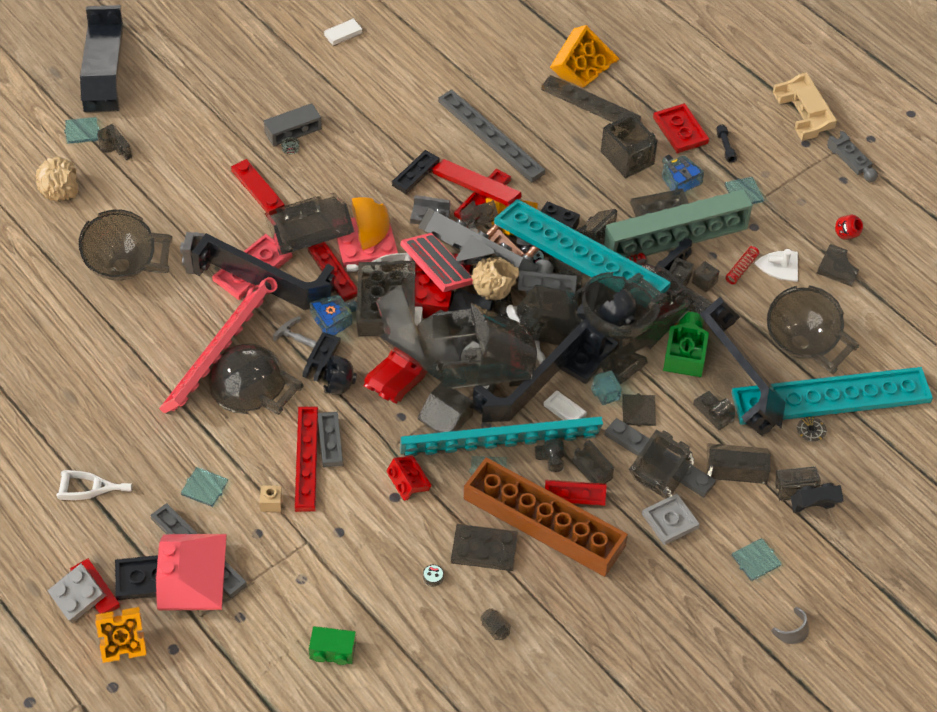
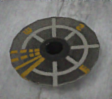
M805 417L797 425L799 435L810 442L822 440L827 432L824 422L815 417Z

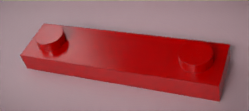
M247 159L231 166L233 174L268 216L285 209V204Z

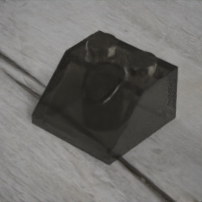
M617 210L599 211L576 231L604 245L606 225L616 222Z
M442 381L430 393L418 416V420L437 433L458 431L473 416L474 401Z

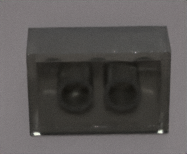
M707 443V475L715 480L767 484L771 471V457L768 448Z

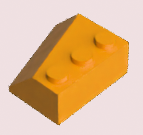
M585 25L573 29L550 68L561 79L583 88L597 78L601 72L607 70L610 65L617 62L619 58Z

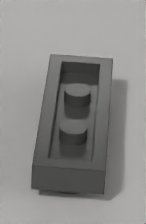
M520 270L518 290L575 295L577 276Z
M338 412L318 413L323 467L343 466Z

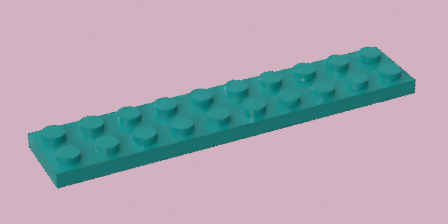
M518 199L494 218V224L611 289L619 292L626 288L635 297L637 303L647 309L670 288L671 282Z
M922 367L771 384L786 402L783 420L931 403L933 400ZM757 385L732 388L731 394L740 425L746 424L741 417L761 397V391Z
M602 417L401 436L400 452L405 454V456H416L418 452L433 455L438 450L453 453L458 448L472 451L476 450L478 446H485L486 449L496 448L497 444H505L506 447L516 446L517 442H525L526 445H532L537 443V440L552 443L557 441V438L571 441L575 440L577 436H584L585 439H591L599 434L603 426Z

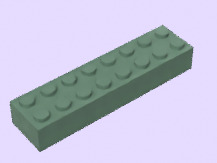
M743 189L663 209L662 211L647 213L639 217L613 222L606 225L604 246L625 258L635 254L638 255L641 252L648 256L675 249L684 238H689L692 240V244L747 230L753 205Z

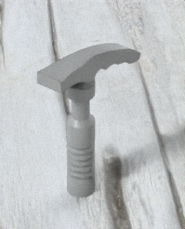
M300 316L289 320L273 334L274 341H277L280 336L284 335L286 337L290 336L295 341L314 348L317 341L298 333L295 334L289 330L292 325L301 321Z

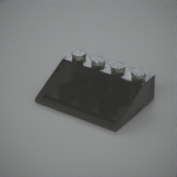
M415 261L358 263L356 315L358 337L379 336L415 323Z

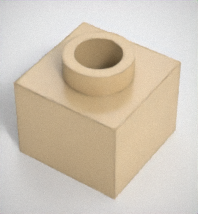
M261 485V512H281L282 486Z

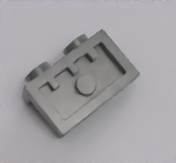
M415 195L410 223L420 225L428 208L434 211L438 208L446 213L445 216L449 218L451 201Z

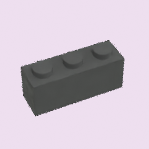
M312 103L263 120L264 132L273 147L322 129L321 116Z

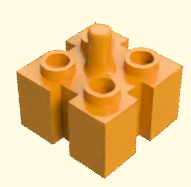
M140 607L124 609L120 616H114V611L96 614L95 622L98 638L104 637V639H100L102 663L120 660V654L128 653L129 658L147 655L144 632L138 633L139 630H142Z

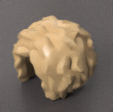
M57 156L48 158L36 170L37 189L46 199L58 202L75 198L78 194L77 170L73 162Z
M501 257L482 258L474 268L473 275L471 276L477 294L485 297L486 300L496 301L506 298L511 292V286L516 284L519 268L514 267L513 264H510V262Z

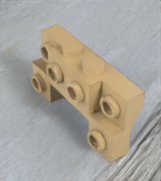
M807 72L799 74L789 81L774 85L773 94L779 104L793 101L803 120L796 121L794 128L801 141L816 138L819 132L835 128L837 120Z

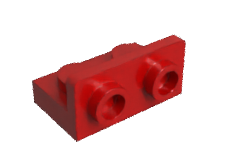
M413 455L393 458L386 470L404 501L409 500L412 493L429 491L432 486Z

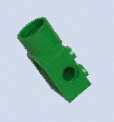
M690 311L683 312L678 316L677 325L670 327L663 371L702 377L709 333L703 330L705 321L700 314Z

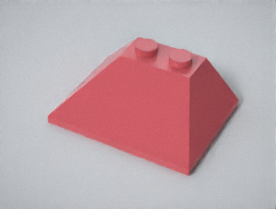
M163 534L159 542L156 575L157 610H222L226 534Z

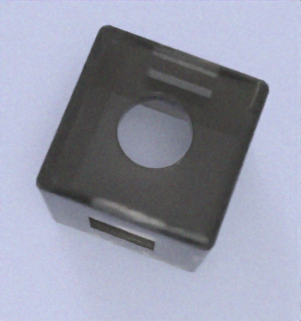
M704 261L693 272L692 283L704 292H708L718 282L720 271Z

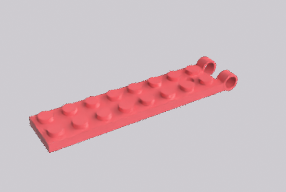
M267 277L259 285H255L248 290L244 300L159 407L163 413H167L170 410L175 411L179 406L182 407L187 402L189 392H194L200 385L198 383L201 377L204 378L211 370L209 368L212 363L215 364L221 358L220 352L223 349L226 350L231 345L232 341L230 339L233 335L237 336L243 329L241 325L244 321L247 322L253 316L252 311L264 302L265 294H271L277 289V282L274 278ZM265 282L271 284V290H268L266 288Z

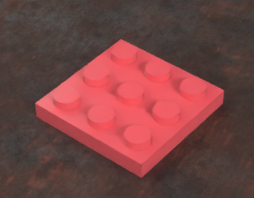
M355 217L333 221L343 268L349 264H367L382 256L398 253L391 224L388 233L382 241L371 248L362 250Z

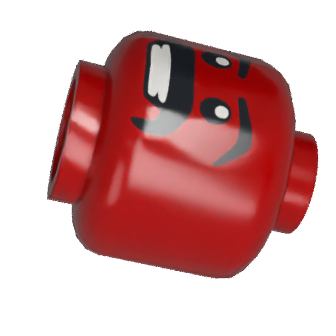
M853 214L838 218L835 224V231L843 240L857 238L863 230L862 220Z

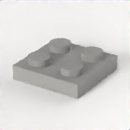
M678 494L668 497L642 511L643 517L663 545L699 529L700 524Z
M79 564L48 590L71 623L75 622L106 596L83 564Z

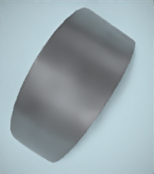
M795 607L793 610L804 621L801 627L794 631H781L777 628H772L771 630L773 635L782 642L798 644L803 642L808 636L807 616L798 607Z

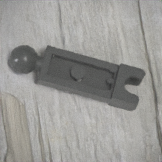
M840 131L839 139H836L834 136L829 137L827 147L833 154H837L857 175L864 173V178L868 182H874L878 178V172L872 168L873 163L850 141V137L844 131Z

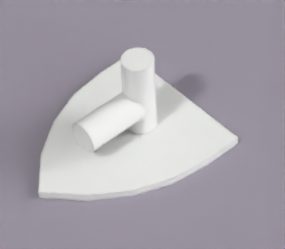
M785 249L784 251L764 255L754 262L761 271L769 276L785 281H798V252Z

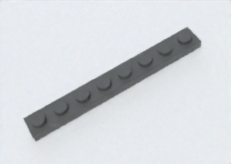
M452 89L438 97V102L531 183L545 175V169Z

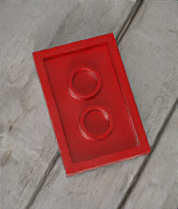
M685 103L653 113V119L677 154L709 143L708 136Z

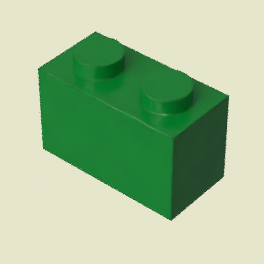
M313 626L309 644V659L320 663L327 661L335 662L338 665L352 664L356 647V631Z

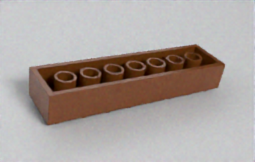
M487 457L464 485V500L604 577L626 547L628 534Z

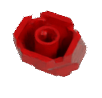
M391 350L388 357L367 374L363 386L379 393V396L383 399L397 404L398 401L401 402L406 393L425 377L428 371L412 360L402 357L401 354Z

